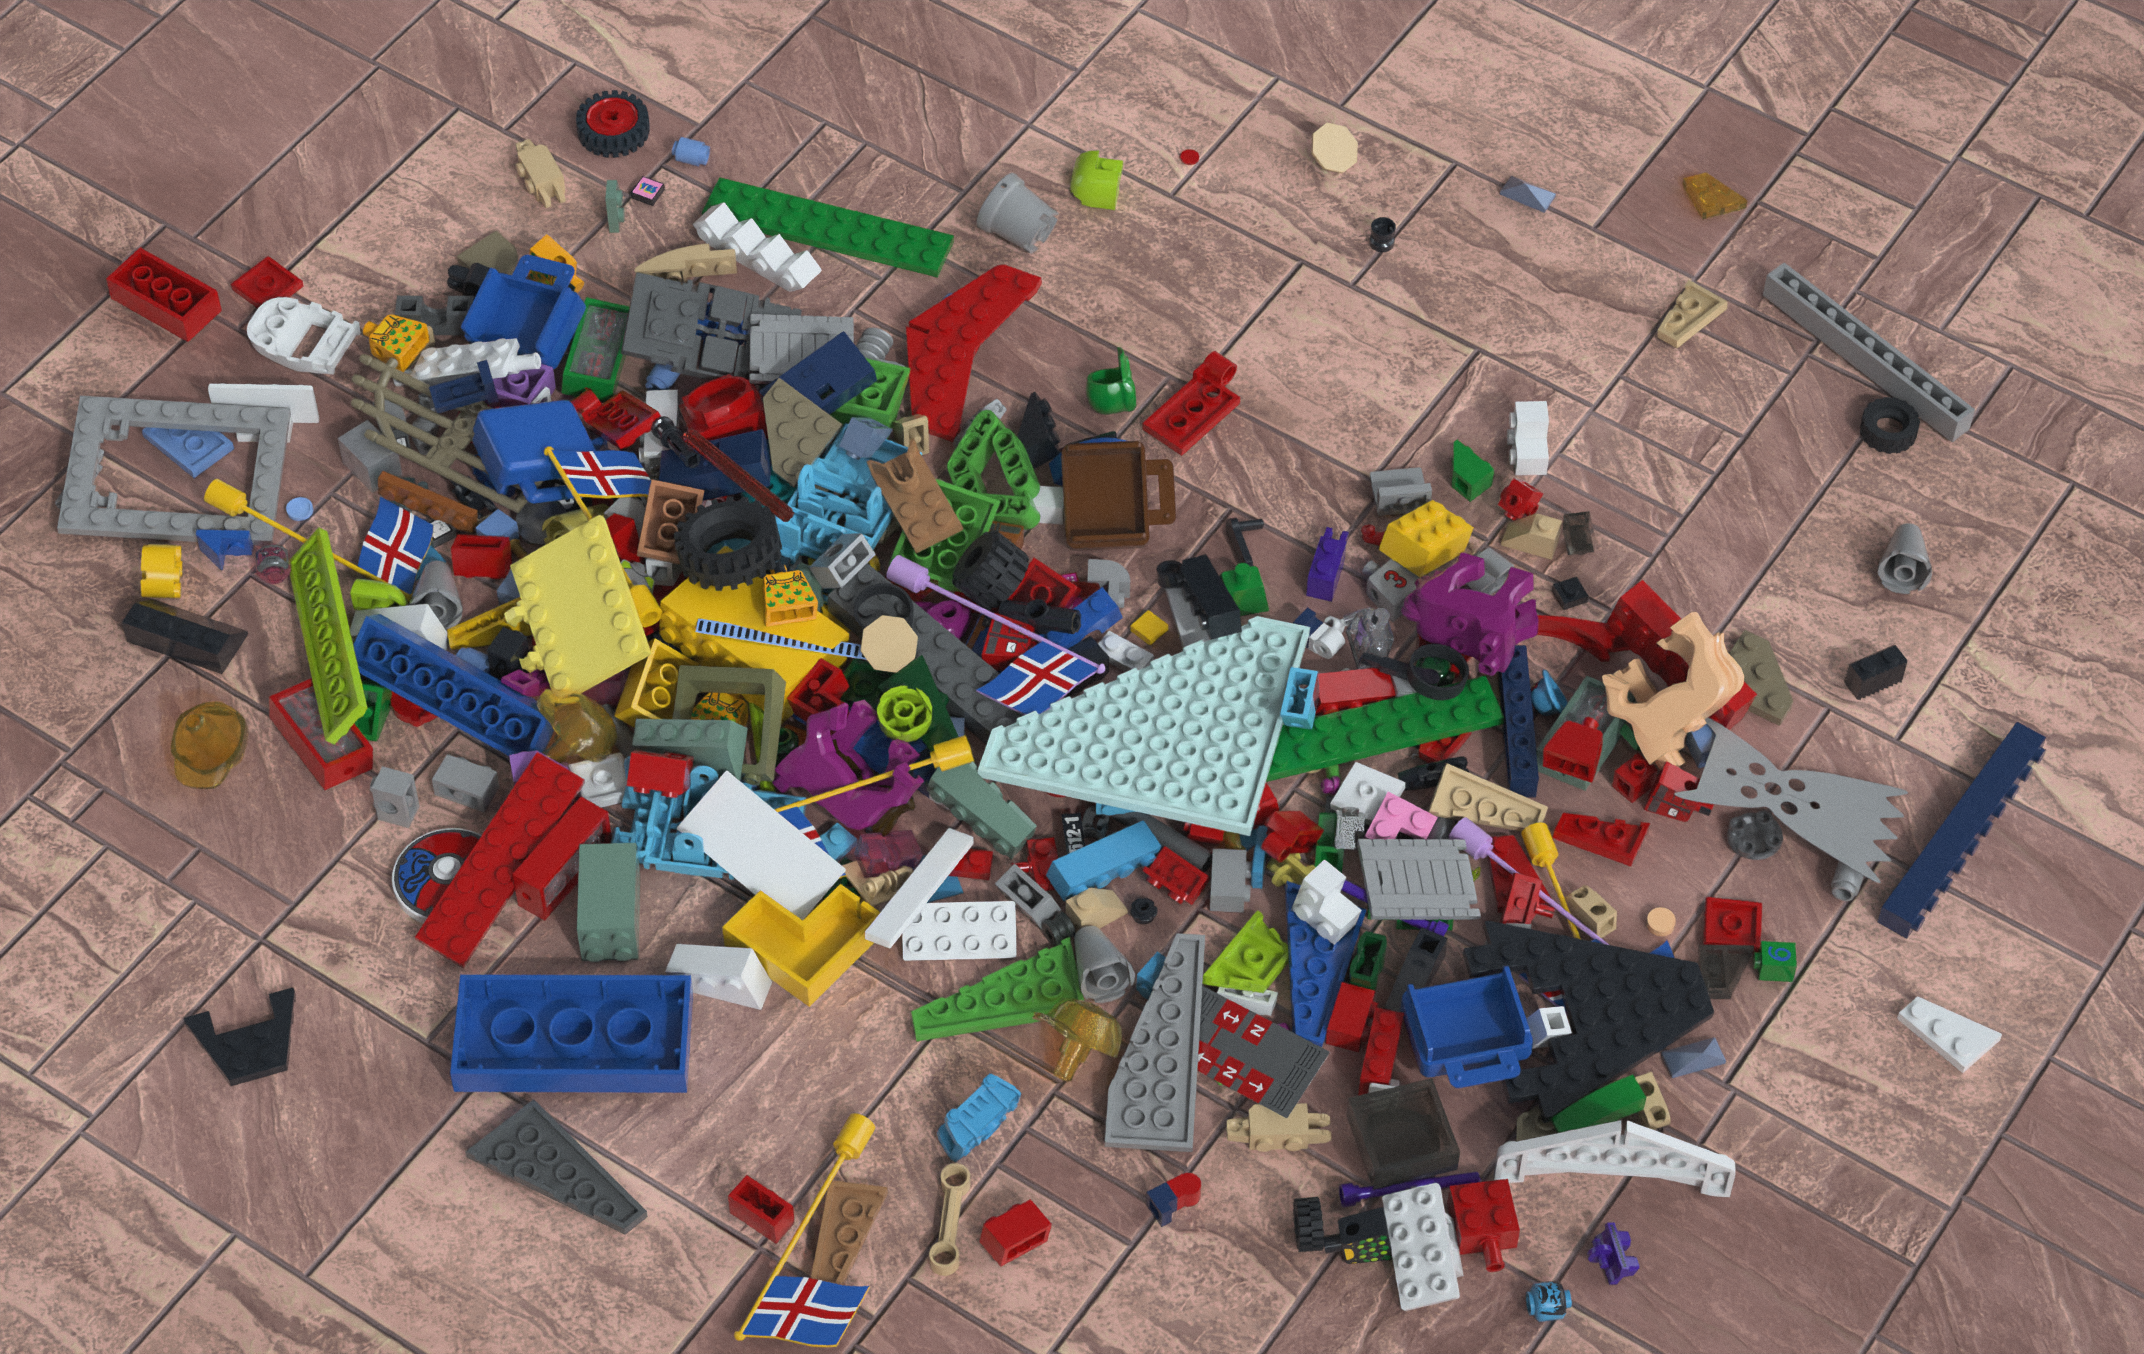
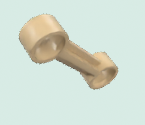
M958 1163L947 1165L941 1172V1188L945 1196L938 1242L931 1247L929 1252L930 1267L934 1273L941 1276L951 1275L959 1267V1250L955 1243L962 1196L967 1194L970 1189V1172L967 1167ZM951 1175H961L966 1179L965 1183L960 1186H950L945 1180ZM948 1252L955 1259L949 1264L942 1265L937 1263L934 1257L939 1253Z

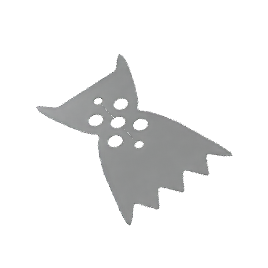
M1710 718L1705 719L1708 726L1716 734L1698 787L1695 790L1677 792L1674 795L1683 799L1709 804L1746 808L1767 807L1785 825L1806 841L1865 877L1881 883L1866 862L1891 861L1875 845L1873 840L1898 839L1880 819L1904 817L1886 797L1908 794L1907 791L1831 773L1806 770L1780 771L1764 755L1726 727ZM1751 763L1762 765L1765 768V774H1753L1749 770V765ZM1732 768L1736 771V775L1731 776L1726 770ZM1798 779L1802 781L1805 789L1799 792L1791 789L1788 784L1789 780ZM1768 782L1776 783L1780 786L1781 793L1778 795L1768 793L1765 790V784ZM1743 786L1754 788L1757 791V797L1750 799L1743 796L1741 788ZM1783 802L1793 803L1797 807V813L1793 815L1785 813L1781 809V804ZM1810 802H1817L1820 808L1813 809L1810 806Z

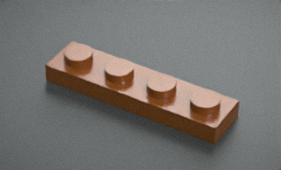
M382 471L378 477V495L385 499L400 503L410 510L419 511L434 520L450 524L458 530H464L471 534L475 531L478 510L385 471Z

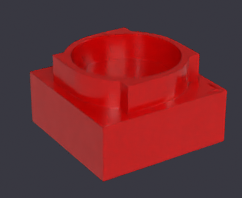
M728 374L706 382L695 388L688 395L681 397L683 404L678 405L692 444L763 429L766 439H768L764 404L755 385L743 377Z

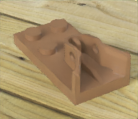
M914 438L910 440L906 453L883 464L873 460L866 461L874 482L881 488L882 496L915 553L963 530L961 522L920 454Z

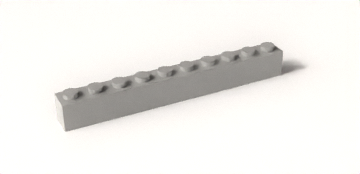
M1783 263L1767 274L1763 291L1764 297L1893 397L1904 400L1909 405H1912L1921 419L1948 440L1954 442L1970 429L1975 412L1973 407L1790 266Z

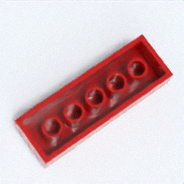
M1641 580L1619 598L1607 624L1614 634L1620 636L1629 645L1633 653L1639 655L1647 663L1653 673L1658 674L1666 682L1668 687L1686 682L1689 665L1685 659L1678 653L1665 650L1657 644L1661 639H1666L1672 635L1673 630L1670 627L1680 621L1681 618ZM1744 682L1740 691L1708 718L1730 730L1743 719L1757 694Z

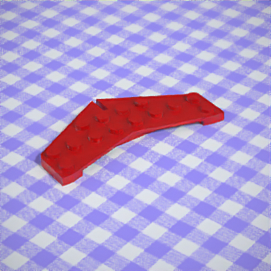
M997 265L908 322L909 327L906 326L908 366L910 368L912 416L919 414L928 418L929 434L954 442L955 437L961 432L962 416L975 354L980 345L1024 301H1029L1038 292L1042 284L1041 277L1008 265Z

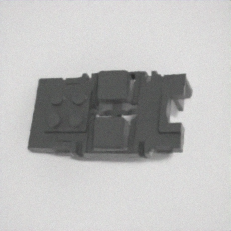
M636 272L621 354L649 360L651 363L660 365H672L671 371L675 373L714 380L733 372L737 352L734 376L749 380L750 374H759V371L749 369L750 327L759 326V324L750 323V314L801 316L802 310L796 308L792 310L788 306L775 305L770 303V298L765 297L762 301L759 300V295L702 282H699L696 286L692 285L693 280L689 279L686 283L681 284L678 281L664 280L661 277ZM709 293H712V299L709 303L708 319L719 322L717 329L697 324L698 320L704 321ZM743 319L741 330H746V335L725 331L726 324L738 327ZM696 330L716 335L715 337L707 336L704 339L699 369H696L702 336L695 335ZM724 337H728L733 340H745L744 346H738L737 342L724 339ZM754 384V385H755V386H756V385H761V387L764 388V387L767 386L768 384Z

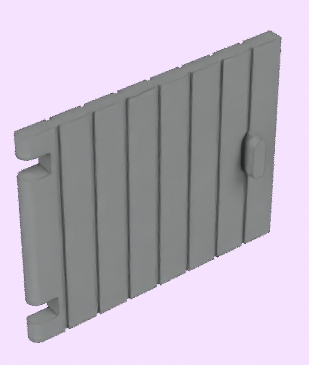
M750 314V323L759 324V326L750 327L749 369L759 371V374H750L749 382L751 384H770L843 331L854 343L853 317Z
M1358 839L1357 846L1371 920H1477L1481 918L1479 909H1470L1469 905L1476 904L1478 901L1468 854H1459L1458 851L1467 849L1465 840Z

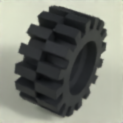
M1318 1197L1295 1198L1293 1214L1298 1252L1322 1251L1324 1249V1230L1320 1199Z

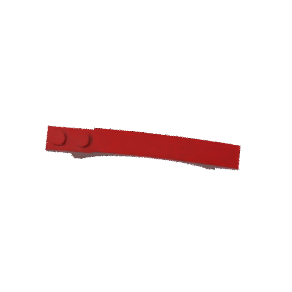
M1537 615L1539 620L1537 635L1555 637L1571 642L1585 649L1601 662L1609 661L1608 652L1631 650L1629 645L1620 636L1612 632L1607 623L1565 616ZM1417 633L1416 649L1423 645L1432 644L1422 639ZM1461 654L1467 662L1472 658L1470 656ZM1452 664L1451 671L1455 672L1454 678H1458L1460 671Z

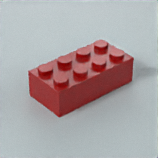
M141 247L106 278L111 299L187 342L222 311L216 289Z

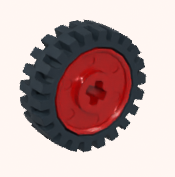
M612 90V94H608V91H602V96L596 93L593 95V100L588 97L585 100V104L582 103L576 113L578 138L582 146H586L587 151L591 152L593 150L594 155L597 156L601 152L603 157L609 158L610 154H613V158H617L619 153L627 156L629 155L628 150L634 153L637 151V146L641 148L644 145V141H647L648 134L650 133L649 115L646 105L643 104L640 98L636 99L634 94L628 97V93L622 91L620 95L618 90Z

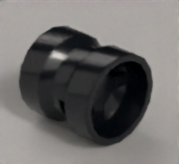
M1379 217L1372 222L1369 243L1373 250L1382 253L1388 252L1394 247L1396 224L1393 220Z

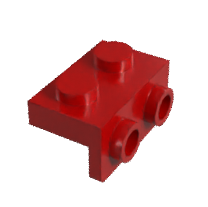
M1166 846L1163 847L1149 868L1144 866L1142 869L1148 875L1146 878L1147 882L1157 889H1160L1163 885L1170 890L1168 896L1179 904L1186 901L1193 905L1211 879L1207 874Z

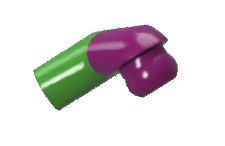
M1338 765L1325 768L1327 779H1323L1321 782V791L1325 794L1336 795L1341 787Z

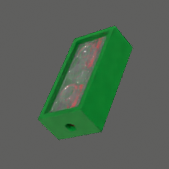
M586 297L584 302L586 310L577 326L563 373L562 394L577 397L587 389H590L600 402L605 403L615 396L626 355L621 354L629 306Z

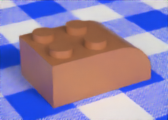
M651 480L636 556L680 565L674 543V532H679L677 528L679 522L686 523L685 515L688 512L692 514L698 512L697 506L702 504L704 490Z

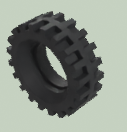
M727 497L726 502L718 503L717 499L711 500L712 505L704 507L701 504L697 506L698 512L695 514L688 512L685 515L686 523H678L677 528L679 532H674V543L683 575L685 577L689 576L690 582L694 585L700 581L701 588L708 589L710 585H713L716 591H722L723 586H731V590L738 589L737 584L744 582L749 586L753 584L752 579L755 577L763 579L766 576V569L774 570L776 567L775 560L781 559L780 550H782V544L775 516L771 514L768 506L762 508L761 501L755 500L753 503H749L748 497H742L740 501H734L733 497ZM738 538L751 541L748 545L733 552L723 554L706 553L712 546L724 540Z

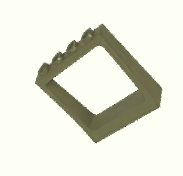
M680 665L672 719L691 720L696 695L699 692L765 695L760 761L756 765L743 764L740 780L755 786L759 785L760 781H774L786 681L774 669ZM700 774V777L709 778L705 774Z

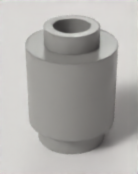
M1839 861L1831 883L1832 894L1839 900L1851 901L1858 895L1864 875Z

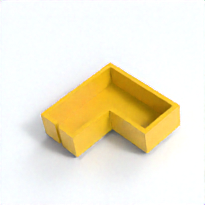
M840 884L804 920H801L760 890L722 927L724 946L752 948L769 978L810 1007L874 944V942L865 939V931L881 912L865 901L860 904V897Z

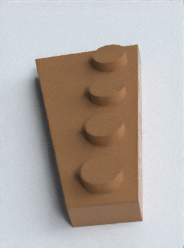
M841 1181L831 1182L826 1195L811 1274L812 1279L840 1285L845 1284L888 1194V1187Z

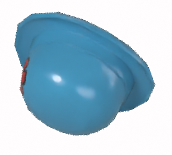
M1543 669V678L1531 687L1532 704L1541 715L1561 714L1568 704V700L1549 672Z

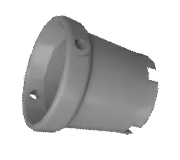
M1009 173L989 193L979 211L976 222L978 228L988 233L994 232L1032 254L1039 249L1034 244L1037 241L1044 243L1053 231L1058 220L1054 216L1059 215V212L1051 208L1025 186L1024 180L1017 174Z

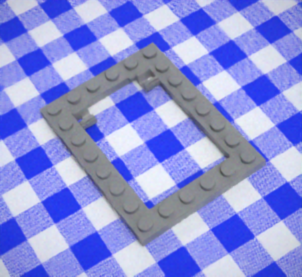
M80 396L57 526L58 533L198 542L196 530L250 531L253 545H272L275 527L249 513L248 517H232L225 515L116 509L117 493L109 492L107 497L99 495L98 491H95L96 485H94L100 445L104 443V438L110 441H123L128 438L129 426L260 434L249 508L276 522L291 417L290 409ZM112 425L120 426V429L115 431L111 427Z

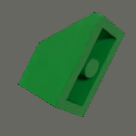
M366 679L361 682L368 709L354 724L367 740L376 742L380 737L390 711L392 691L373 680Z

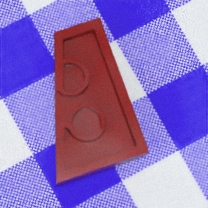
M1514 835L1492 837L1491 844L1493 849L1491 851L1518 873L1540 880ZM1488 856L1497 912L1502 913L1512 874ZM1542 883L1540 890L1551 898V896L1549 895L1548 891ZM1539 897L1540 904L1552 907L1545 900Z

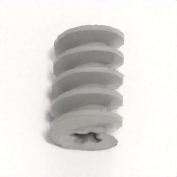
M868 328L862 333L856 347L865 358L876 361L880 359L885 360V356L890 351L889 348L893 345V339L884 330Z

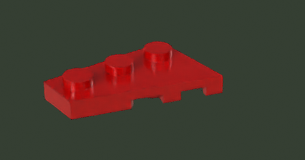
M1563 813L1554 830L1553 839L1631 867L1649 831L1650 823L1640 822V826L1625 824V820L1615 819L1613 823L1599 821L1595 816Z

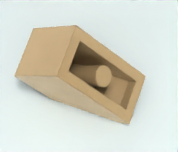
M916 414L893 421V435L896 443L909 447L910 440L914 438L919 452L922 455L929 453L928 418L926 416Z
M1536 513L1510 522L1505 531L1501 546L1552 560L1559 542L1562 520Z
M1088 888L1066 900V915L1070 918L1076 933L1086 926H1096L1100 929L1128 913V909L1113 890Z

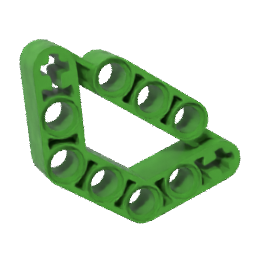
M991 410L981 411L971 423L947 463V469L953 485L1001 501L993 521L1024 526L1025 530L1032 529L1040 521V513L1033 501L1040 491V484L1026 449L1012 430L1006 428ZM995 451L1014 496L987 493L981 473Z

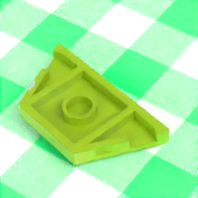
M1257 910L1205 972L1202 983L1211 986L1264 993L1289 963L1288 945L1280 939V935L1274 928H1268L1263 921L1264 915Z

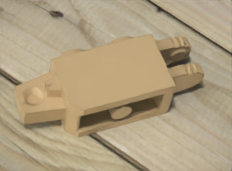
M530 139L516 143L518 163L515 166L519 177L525 178V186L528 193H533L538 202L541 201L545 208L551 207L550 198L556 196L559 203L565 202L564 176L547 146L541 144L535 146Z
M1307 1103L1296 1104L1288 1118L1260 1104H1254L1249 1109L1248 1117L1229 1119L1226 1126L1227 1141L1249 1143V1150L1267 1152L1272 1149L1298 1151L1300 1149H1308V1144H1323L1332 1139L1331 1131L1309 1129L1330 1125V1116L1322 1113H1308Z

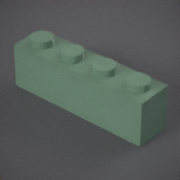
M636 719L632 746L651 753L664 754L671 752L694 756L693 767L708 766L714 769L718 776H722L728 771L740 781L748 728L731 720Z
M974 762L943 772L938 767L930 778L927 788L932 799L938 803H943L951 810L954 817L965 821L972 827L976 835L986 838L993 844L997 852L1008 856L1012 860L1026 845L1027 840L1033 838L1037 825L1012 800L1006 802L1003 799L1000 788L994 782L987 783L978 774L979 767Z

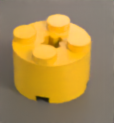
M143 545L141 557L142 597L181 598L180 577H182L183 572L181 545Z

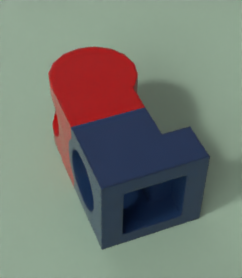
M1183 1173L1147 1191L1146 1206L1161 1227L1172 1222V1213L1184 1206L1191 1207L1199 1202L1201 1198V1180L1193 1173Z

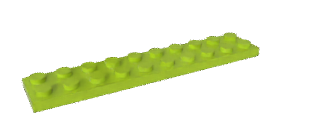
M318 527L289 560L288 569L325 741L335 745L342 736L347 734L349 728L357 719L365 714L368 708L328 532Z

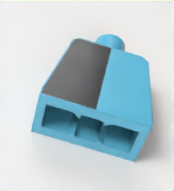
M1291 667L1280 716L1286 726L1312 729L1319 700L1318 671ZM1304 684V685H1308V687L1305 688V689H1302V688H1300L1299 685Z

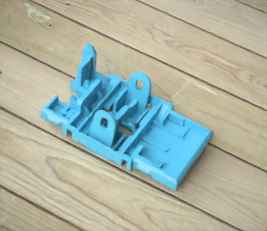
M845 423L833 443L826 449L822 458L818 457L812 466L809 464L804 465L798 478V488L783 512L781 513L778 510L775 514L782 544L781 556L789 557L790 564L792 565L795 564L800 555L817 560L842 534L862 533L872 550H874L894 515L882 496L881 488L874 482L866 461L873 460L883 464L906 453L908 447L886 439L871 458L854 459L845 454L846 449L839 446L849 425ZM815 484L823 488L829 489L831 491H834L836 493H839L841 495L843 493H847L849 495H846L844 498H840L838 495H834L816 489ZM854 497L859 498V502L862 503L855 504L854 502H851L850 499L853 500ZM842 514L846 515L845 527L837 524Z
M631 756L626 757L624 760L626 780L628 778ZM708 766L693 767L690 773V788L686 791V794L684 792L678 795V798L661 796V791L650 789V794L634 792V787H625L622 808L636 809L631 832H622L619 827L614 828L611 843H636L639 863L643 864L645 869H650V864H655L656 870L723 878V874L728 873L717 862L712 861V858L704 852L702 837L691 833H681L677 830L681 822L672 823L673 818H680L682 806L685 819L719 780L718 773ZM700 774H705L709 778L700 777ZM743 783L773 809L806 799V797L778 794L771 791L752 790V785ZM806 805L798 807L805 815ZM670 830H677V833H670ZM728 873L729 879L735 880V878L730 873Z

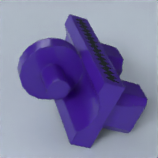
M1606 1223L1605 1230L1596 1235L1592 1241L1593 1248L1587 1252V1256L1590 1262L1599 1263L1600 1268L1605 1270L1609 1285H1617L1623 1277L1633 1276L1640 1266L1637 1257L1625 1256L1624 1253L1631 1246L1629 1232L1617 1230L1615 1223Z

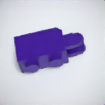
M1327 527L1324 536L1320 537L1308 574L1306 596L1333 601L1345 561L1348 531H1342L1339 540L1332 539L1333 528Z

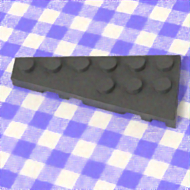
M534 1099L465 1151L467 1158L624 1235L648 1217L647 1211Z

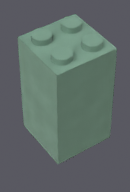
M636 843L580 844L577 934L582 961H628L630 959H639L641 874Z

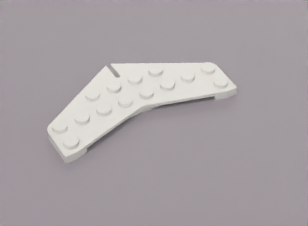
M1620 1120L1518 1142L1508 1141L1498 1148L1494 1180L1508 1179L1509 1183L1524 1182L1525 1175L1564 1172L1653 1177L1699 1186L1702 1194L1730 1197L1735 1178V1162L1726 1155L1711 1152L1627 1121L1624 1135H1620Z

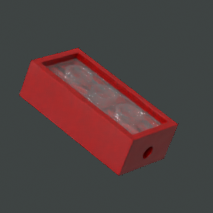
M312 678L269 696V718L324 790L373 769V747L355 724L349 728L347 734L342 736L335 745L325 741Z
M583 797L576 801L512 874L518 906L544 921L551 915L578 884L580 844L611 843L612 835L608 811Z

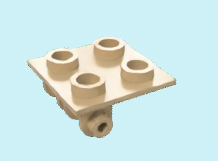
M885 851L842 865L846 869L844 872L847 875L846 878L872 907L891 900L914 872L911 867L901 866L898 868Z

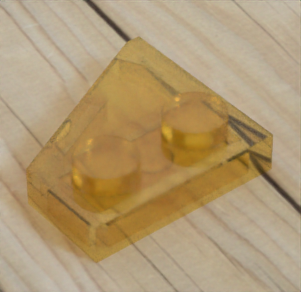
M1706 172L1683 178L1682 185L1702 220L1747 207L1748 201L1746 198Z

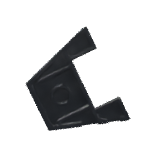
M294 987L268 994L275 1016L274 1019L216 1035L209 1011L184 1018L186 1028L189 1032H192L198 1044L207 1052L230 1086L288 1070L291 1028L294 1021V1002H296Z

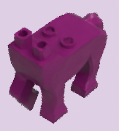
M1461 552L1457 562L1443 572L1436 570L1432 578L1427 575L1416 579L1414 583L1416 589L1405 598L1401 612L1406 619L1416 621V630L1422 639L1432 644L1449 646L1461 654L1474 657L1479 661V671L1490 676H1493L1497 671L1504 673L1514 656L1515 645L1535 637L1538 633L1539 620L1536 612V600L1531 599L1517 605L1524 596L1534 590L1533 573L1510 567L1505 582L1494 596L1475 590L1460 589L1464 584L1478 580L1485 575L1484 558Z

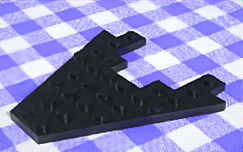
M1484 921L1483 924L1488 945L1469 947L1463 950V958L1470 978L1500 974L1504 966H1509L1511 972L1525 970L1532 994L1557 990L1561 992L1574 1035L1551 1038L1549 1040L1548 1046L1554 1065L1523 1069L1517 1077L1501 1080L1508 1104L1537 1100L1543 1123L1551 1121L1554 1116L1567 1107L1611 1083L1710 1020L1714 1015V1009L1704 979L1696 962L1493 921Z

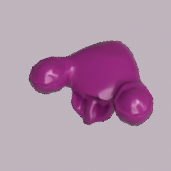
M954 600L940 603L915 602L961 641L971 622L970 608Z

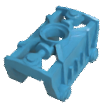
M988 1074L983 1079L981 1086L957 1109H951L944 1118L945 1123L938 1129L937 1137L947 1156L956 1163L962 1157H966L975 1146H979L981 1141H986L999 1128L1001 1122L1006 1120L1005 1114L1013 1112L1018 1107L1021 1092L998 1076Z

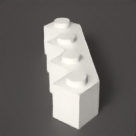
M725 203L712 206L693 223L699 237L707 244L709 243L711 247L716 250L735 249L737 262L789 292L803 289L822 271L808 250L794 254L780 234L766 238L752 218L738 222Z

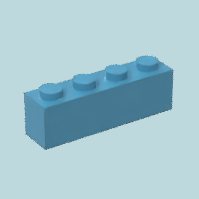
M1143 820L1052 861L1046 876L1065 902L1088 888L1097 887L1101 889L1117 877L1125 878L1141 866H1151L1162 846Z

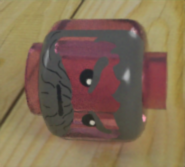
M268 544L257 551L255 556L256 573L260 579L269 584H279L288 578L291 571L290 553L286 548L277 544Z

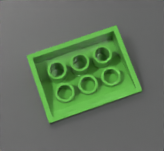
M866 358L875 370L877 381L831 413L830 416L839 421L842 427L845 423L849 424L852 417L872 418L893 429V421H896L910 375V368ZM830 390V391H828L826 394H824L823 396H821L820 398H821L822 401H823L825 398H827L828 396H830L833 392Z
M936 479L961 522L963 530L918 553L914 552L902 531L889 566L892 560L897 555H900L927 568L928 575L930 576L929 582L948 591L961 592L952 584V575L956 564L973 541L983 533L989 532L1001 501Z

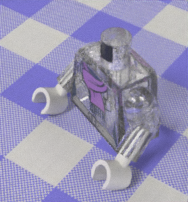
M1365 607L1344 615L1341 620L1332 616L1324 620V623L1333 625L1332 627L1341 633L1344 631L1345 626H1347L1346 634L1357 669L1373 668L1361 663L1364 653L1379 657L1389 656L1394 636L1389 623L1390 613L1386 609ZM1345 668L1342 671H1348L1351 669Z

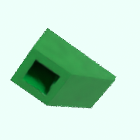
M1457 439L1453 443L1452 488L1471 502L1492 486L1494 469L1490 463L1482 460L1469 446H1465Z

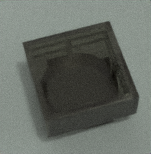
M1432 1078L1348 1098L1346 1116L1373 1190L1413 1180L1433 1178L1438 1174L1458 1170L1460 1150Z

